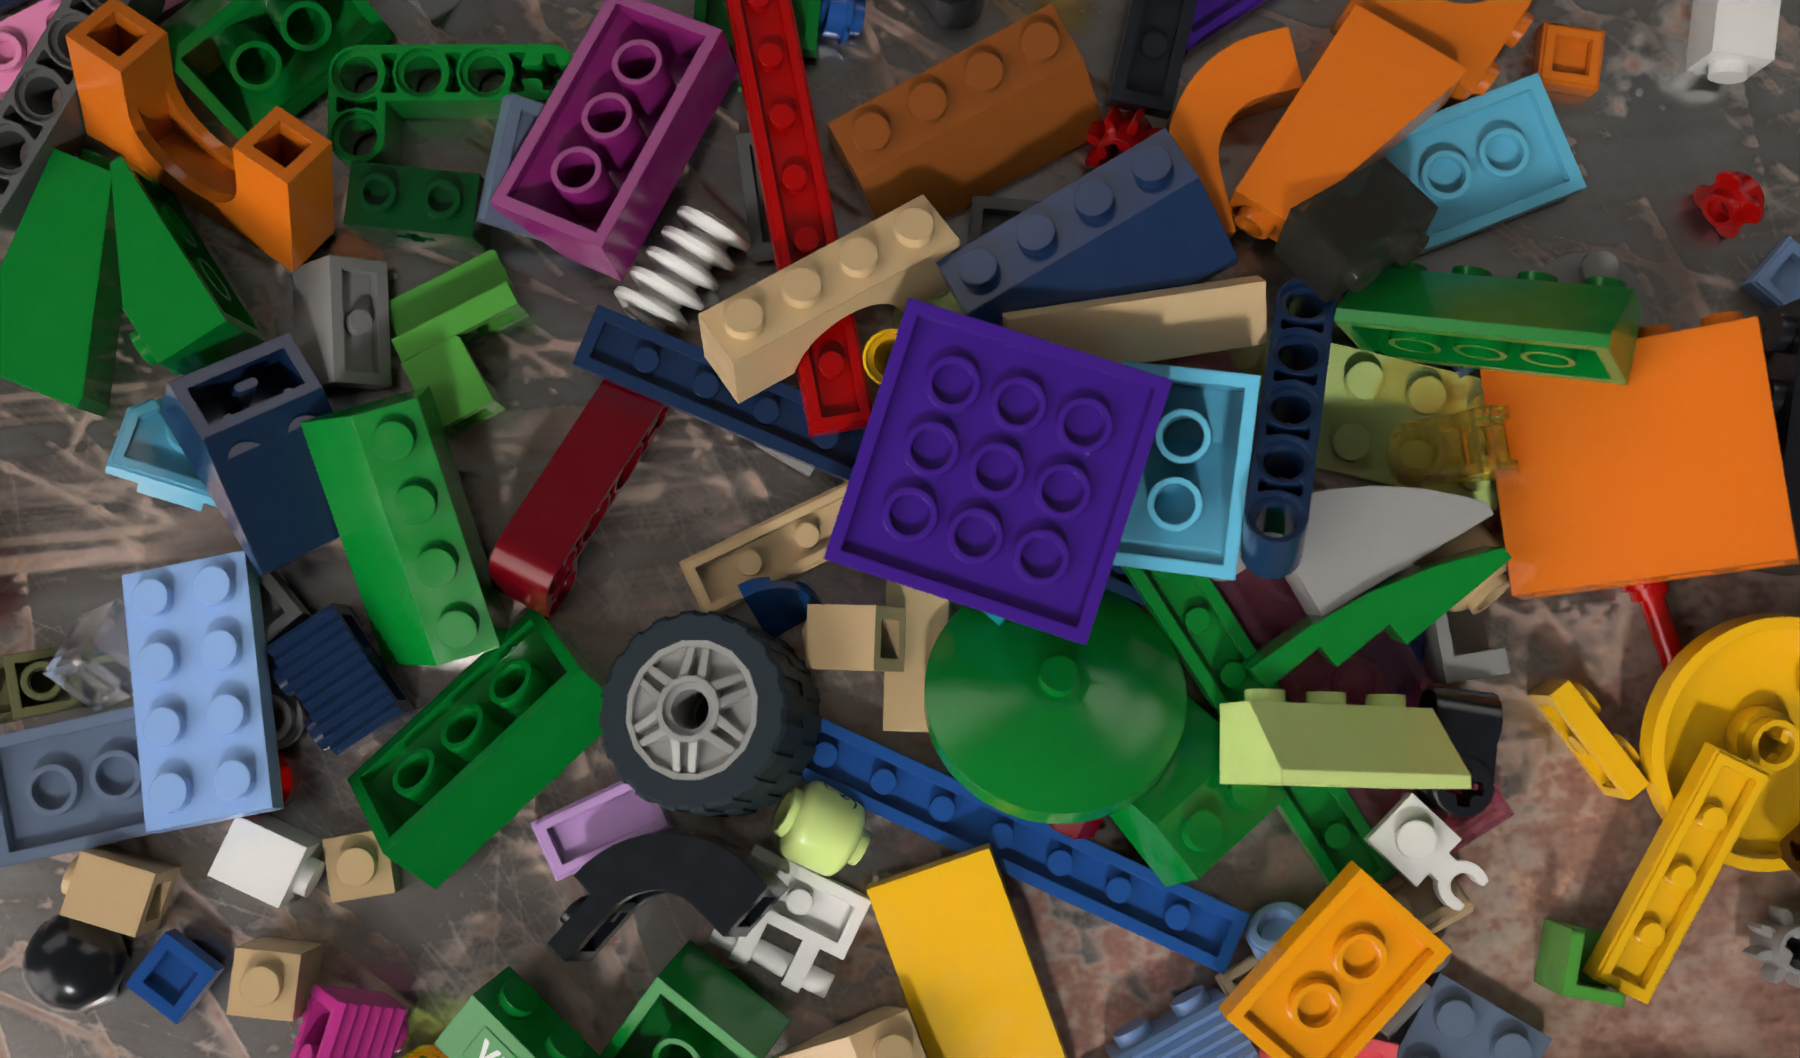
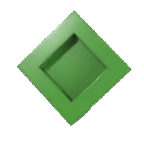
M456 335L401 363L414 390L430 386L446 437L450 439L507 409L496 388L484 380L464 341Z
M1544 919L1534 982L1563 996L1622 1008L1625 1005L1626 994L1593 980L1582 971L1603 930Z

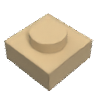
M372 830L322 839L331 904L391 894L402 890L398 864L383 854Z

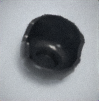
M59 914L53 916L51 920L45 921L31 937L24 951L22 961L23 981L31 996L56 1012L88 1014L111 1003L119 994L117 991L118 986L130 964L123 936L121 933Z

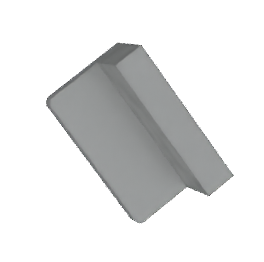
M327 255L301 265L292 273L294 340L323 389L333 386L375 390L391 387L387 262Z

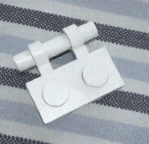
M756 842L751 854L770 868L789 888L746 937H723L714 928L708 942L730 952L731 954L728 959L744 967L747 966L748 962H751L783 978L780 985L797 993L803 988L821 998H825L835 975L814 965L813 962L820 949L844 960L871 904L869 896L828 876L819 875L782 857L777 851ZM767 923L802 940L795 955L760 938Z

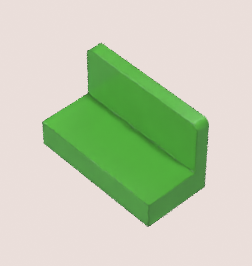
M488 250L389 300V320L397 334V337L391 339L402 362L432 348L453 335L460 337L466 347H469L530 316L507 269L495 250Z

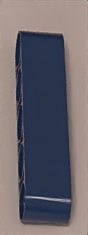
M1297 277L1285 282L1279 288L1276 295L1240 545L1241 560L1246 568L1253 574L1266 579H1280L1290 575L1299 567L1309 521L1336 305L1335 293L1330 286L1320 279L1312 277ZM1275 477H1285L1288 479H1278ZM1275 532L1283 535V537H1271L1264 533Z

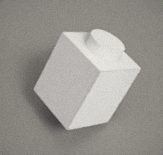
M1693 0L1685 71L1708 74L1707 79L1714 83L1737 84L1746 81L1750 76L1775 60L1781 0Z
M255 814L235 818L207 876L276 908H281L298 901L301 896L307 898L318 884L325 867V862L319 860L323 851L322 839L268 814Z

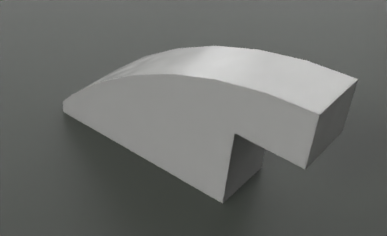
M1374 485L1312 491L1302 559L1299 567L1290 575L1285 576V579L1307 615L1325 616L1494 515L1486 502L1424 488ZM1275 532L1264 533L1271 537H1283V535ZM1240 548L1236 574L1247 569L1241 560ZM1210 578L1212 581H1226V579Z

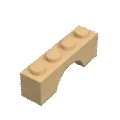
M922 194L699 313L698 318L704 357L739 404L794 374L801 358L812 343L828 328L849 314L876 304H891L898 307L904 313L909 298L925 302L948 289L936 262L957 251L960 239Z

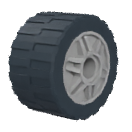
M689 610L681 611L679 615L672 617L664 616L652 622V626L643 632L639 631L628 641L629 645L625 650L617 655L611 665L612 671L607 682H604L601 693L603 700L602 710L599 713V728L603 732L604 750L607 758L612 760L616 768L615 773L624 784H629L635 790L637 796L646 802L657 803L661 805V808L675 812L728 818L729 815L745 816L757 813V809L773 805L782 799V795L788 789L794 788L801 780L804 769L809 762H812L817 749L815 744L818 733H821L822 718L819 717V703L821 701L818 688L814 687L811 679L812 673L805 667V661L800 660L794 653L795 649L784 640L772 636V633L724 613L711 610L708 613Z

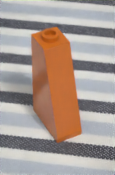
M1355 4L1234 190L1229 205L1237 226L1252 237L1262 240L1269 237L1281 244L1445 105L1468 68L1360 5Z

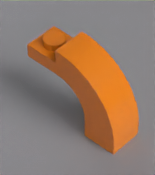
M1289 27L1246 37L1218 52L1202 66L1186 86L1166 126L1167 131L1199 176L1229 240L1236 233L1219 164L1221 138L1223 132L1228 127L1244 117L1290 106L1303 86Z

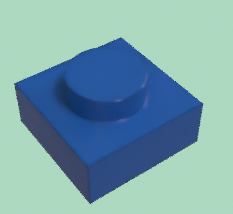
M174 928L162 935L126 982L125 986L174 1024H178L186 1020L225 969V966Z

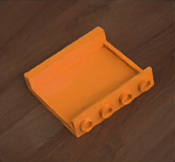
M1725 311L1701 318V327L1674 332L1670 324H1657L1639 328L1628 385L1480 369L1505 550L1512 557L1507 562L1512 596L1526 600L1800 564L1797 537L1794 532L1762 340V328L1758 316L1744 318L1742 311Z

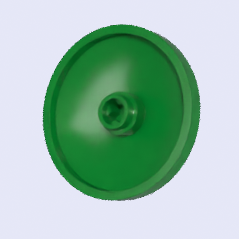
M1106 589L1104 590L1087 645L1007 619L999 626L983 611L964 605L947 622L937 637L927 663L924 682V713L928 732L937 754L953 777L967 791L989 806L1017 818L1047 824H1072L1099 819L1120 811L1142 797L1157 783L1174 757L1183 732L1187 712V690L1184 673L1170 640L1159 625L1138 605Z

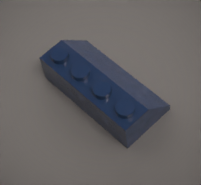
M1163 128L936 262L964 315L1003 327L1002 313L1204 283L1238 263V257L1199 176L1166 128Z

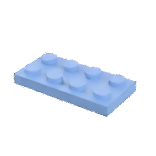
M241 550L122 575L145 831L147 833H163L284 809L259 576L245 551Z

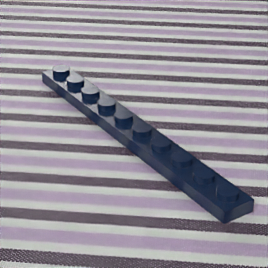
M597 305L572 363L577 369L846 482H849L866 430L864 428L809 438L799 389L779 381L738 404L704 357L702 348L601 305ZM1112 565L1105 589L1146 607L1122 568Z

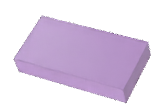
M622 780L530 823L556 882L578 872L593 857L614 844L644 834L664 832L676 826L670 810L661 808V805L657 803L646 802L635 794V790L629 784H624Z

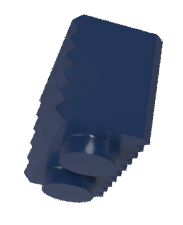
M329 604L266 646L267 652L274 660L269 665L272 678L289 697L296 695L301 700L302 706L309 713V716L304 719L306 730L314 742L325 751L331 748V751L336 755L352 753L415 711L400 685L345 604Z

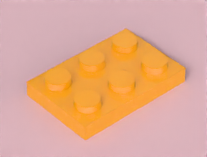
M1351 860L1218 1006V1009L1228 1021L1271 1058H1355L1446 959L1452 950Z

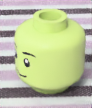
M821 781L806 783L800 789L797 787L788 789L777 805L770 824V832L776 835V847L782 857L819 875L828 877L839 872L847 863L855 866L863 857L871 836L870 831L864 828L866 814L864 808L856 801Z

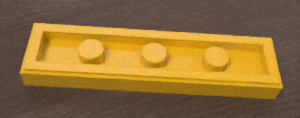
M1705 741L1582 971L1593 980L1648 1005L1772 776L1771 773Z

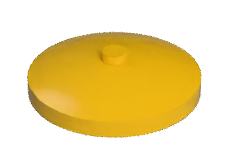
M1774 612L1749 614L1725 621L1705 631L1685 646L1668 664L1658 679L1644 711L1639 742L1640 765L1642 774L1650 783L1646 787L1647 793L1662 820L1665 818L1705 741L1772 774L1724 863L1738 869L1757 872H1774L1790 869L1781 859L1782 851L1779 843L1800 824V616Z

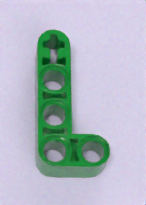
M553 44L354 45L346 47L339 51L332 59L328 72L327 137L332 142V151L349 169L351 161L399 165L402 151V120L498 119L502 98L511 93L546 104L553 90L548 91L544 85L553 83L554 74H563L573 56L563 47ZM372 72L378 73L377 82L373 88L364 93H354L355 84L361 76ZM432 72L442 73L440 83L435 89L426 93L416 92L417 84L423 76ZM493 72L505 73V79L500 88L488 93L478 91L483 77ZM526 72L529 78H522L521 74ZM370 133L377 134L376 145L369 153L354 156V145L360 137Z

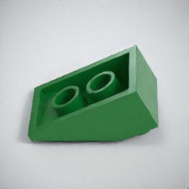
M122 156L110 162L122 308L135 330L129 333L130 340L145 361L152 366L158 364L168 368L176 376L181 374L187 375L267 342V338L173 191Z
M1187 696V712L1183 732L1174 757L1157 783L1142 797L1109 816L1164 886L1169 887L1198 880L1284 801L1287 796L1279 786L1220 784V723Z
M689 940L656 977L600 1056L602 1058H765L791 1020L693 941Z

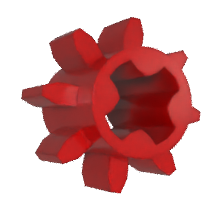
M1116 105L1111 106L1104 119V124L1093 122L1084 138L1088 143L1094 145L1085 160V165L1097 168L1163 128H1153L1150 121L1145 117V109L1143 108L1138 109L1136 112L1126 111L1121 113Z

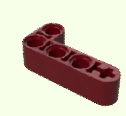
M606 380L602 381L498 539L489 559L490 578L494 589L547 618H551L557 612L577 576L579 555L659 432L671 410L670 407Z

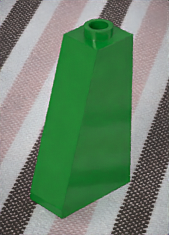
M54 148L0 267V377L77 409L104 417L110 404L122 314L110 162L113 160L84 148L79 158Z

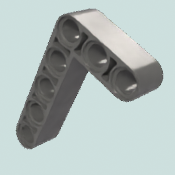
M62 0L0 103L1 237H14L53 149L55 148L75 156L87 136L65 35L107 0ZM165 0L121 1L154 24L161 15L165 5ZM59 88L61 91V101L59 107L54 111L52 99L54 93ZM26 142L28 146V156L26 158V161L22 164L20 160V151L22 149L23 144Z

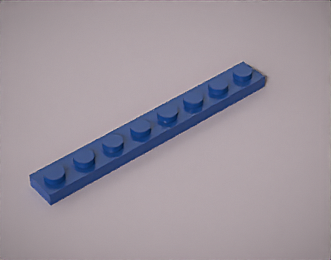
M821 717V733H818L815 744L817 749L812 762H809L804 769L801 780L807 783L821 781L856 801L864 809L959 853L990 843L1000 872L1225 975L1250 917V914L1185 883L1165 887L1152 869L1144 864L1089 839H1072L1053 830L1047 823L1032 822L1001 812L975 797L954 777Z

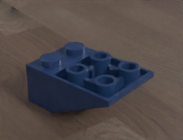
M289 332L168 382L160 409L161 416L260 577L340 539L300 425L304 420L333 413L321 383Z

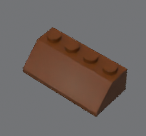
M1050 3L828 122L830 146L872 221L922 194L946 221L970 208L972 197H990L1088 144L1084 138L1092 123L1100 122L1104 124L1084 59L1054 5Z

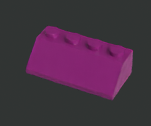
M605 0L491 198L490 204L493 208L567 259L623 281L738 72L723 30L644 0Z

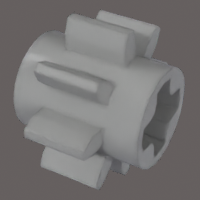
M1769 905L1768 913L1770 918L1758 923L1753 921L1747 922L1746 925L1751 930L1750 946L1742 950L1743 955L1763 963L1759 973L1761 979L1779 984L1785 978L1789 985L1800 988V909L1792 915L1788 908ZM1786 943L1791 946L1790 950L1785 947Z

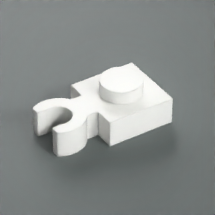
M1407 792L1364 837V840L1411 885L1417 887L1429 875L1433 879V890L1439 901L1457 911H1461L1465 905L1451 890V882L1456 875L1465 873L1470 880L1480 886H1484L1488 882L1485 872L1478 865L1469 861L1455 859L1449 854L1462 839L1413 793Z

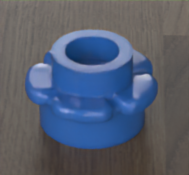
M822 0L819 35L834 38L839 46L845 45L849 35L859 36L865 18V0Z

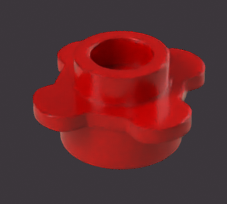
M1723 170L1716 175L1713 184L1710 186L1702 184L1694 190L1693 199L1695 204L1702 209L1706 220L1715 226V230L1725 238H1734L1740 233L1741 226L1746 223L1757 224L1764 216L1763 206L1765 199L1763 190L1759 183L1746 173Z

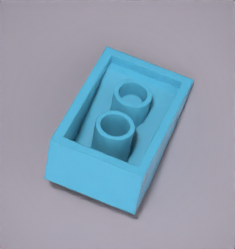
M1123 361V365L1171 379L1173 382L1113 565L1235 581L1261 375Z

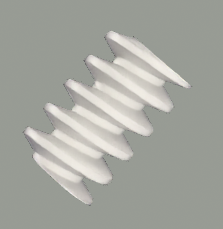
M681 205L676 215L685 230L667 225L661 230V236L670 250L649 246L645 251V255L654 270L652 271L641 266H633L630 270V275L639 290L636 291L624 286H618L614 290V295L622 308L634 320L662 332H665L664 329L667 326L686 331L690 326L680 312L681 307L686 306L698 311H702L705 307L695 289L701 286L717 292L720 288L719 283L710 271L712 267L717 266L731 272L736 267L726 249L729 246L746 252L750 249L751 246L742 236L705 209L698 210Z

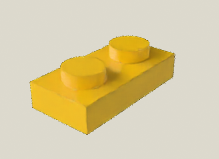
M1546 679L1527 694L1605 796L1631 800L1650 785L1637 768L1640 765L1638 753L1622 736L1616 733L1612 735L1597 716L1601 713L1599 703L1584 686L1577 682L1572 684L1570 680Z

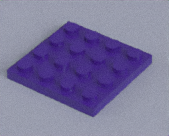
M909 298L824 559L1087 645L1173 380Z

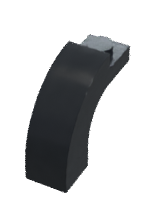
M660 832L644 834L610 846L588 861L574 875L590 895L580 897L564 911L559 920L562 927L551 938L548 945L564 962L592 961L640 906L650 899L665 893L677 895L689 902L723 937H746L789 887L757 857L732 843L716 838L682 833Z

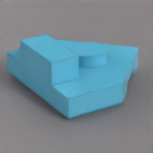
M164 397L157 400L151 398L127 408L106 464L105 473L138 483V493L198 511H202L204 503L217 507L160 414Z

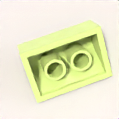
M1245 689V701L1220 703V784L1382 789H1471V774L1433 708L1406 707V695L1366 694L1365 705H1346V692H1305V703L1286 702V694L1283 689Z

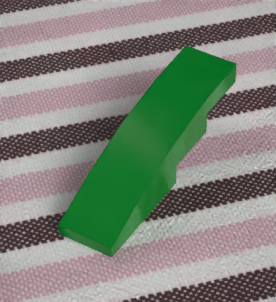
M1481 546L1416 564L1393 574L1325 616L1309 615L1303 618L1241 664L1258 684L1266 689H1270L1315 650L1325 662L1338 667L1383 629L1392 640L1409 644L1512 557L1504 547Z

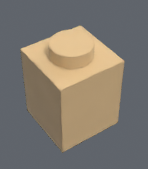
M807 604V621L803 626L801 636L802 647L806 653V669L904 672L906 608L881 605Z
M108 844L81 850L79 856L71 861L64 873L61 892L66 896L59 915L134 938L160 929L180 866Z
M260 936L235 947L226 1015L289 1022L300 1018L307 1010L306 1001L311 997V987L315 984H320L325 943Z

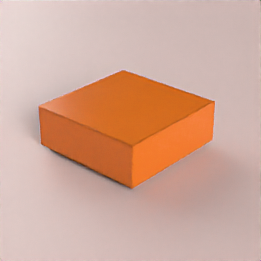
M1544 21L1537 28L1531 75L1539 73L1546 91L1591 97L1599 89L1606 31Z

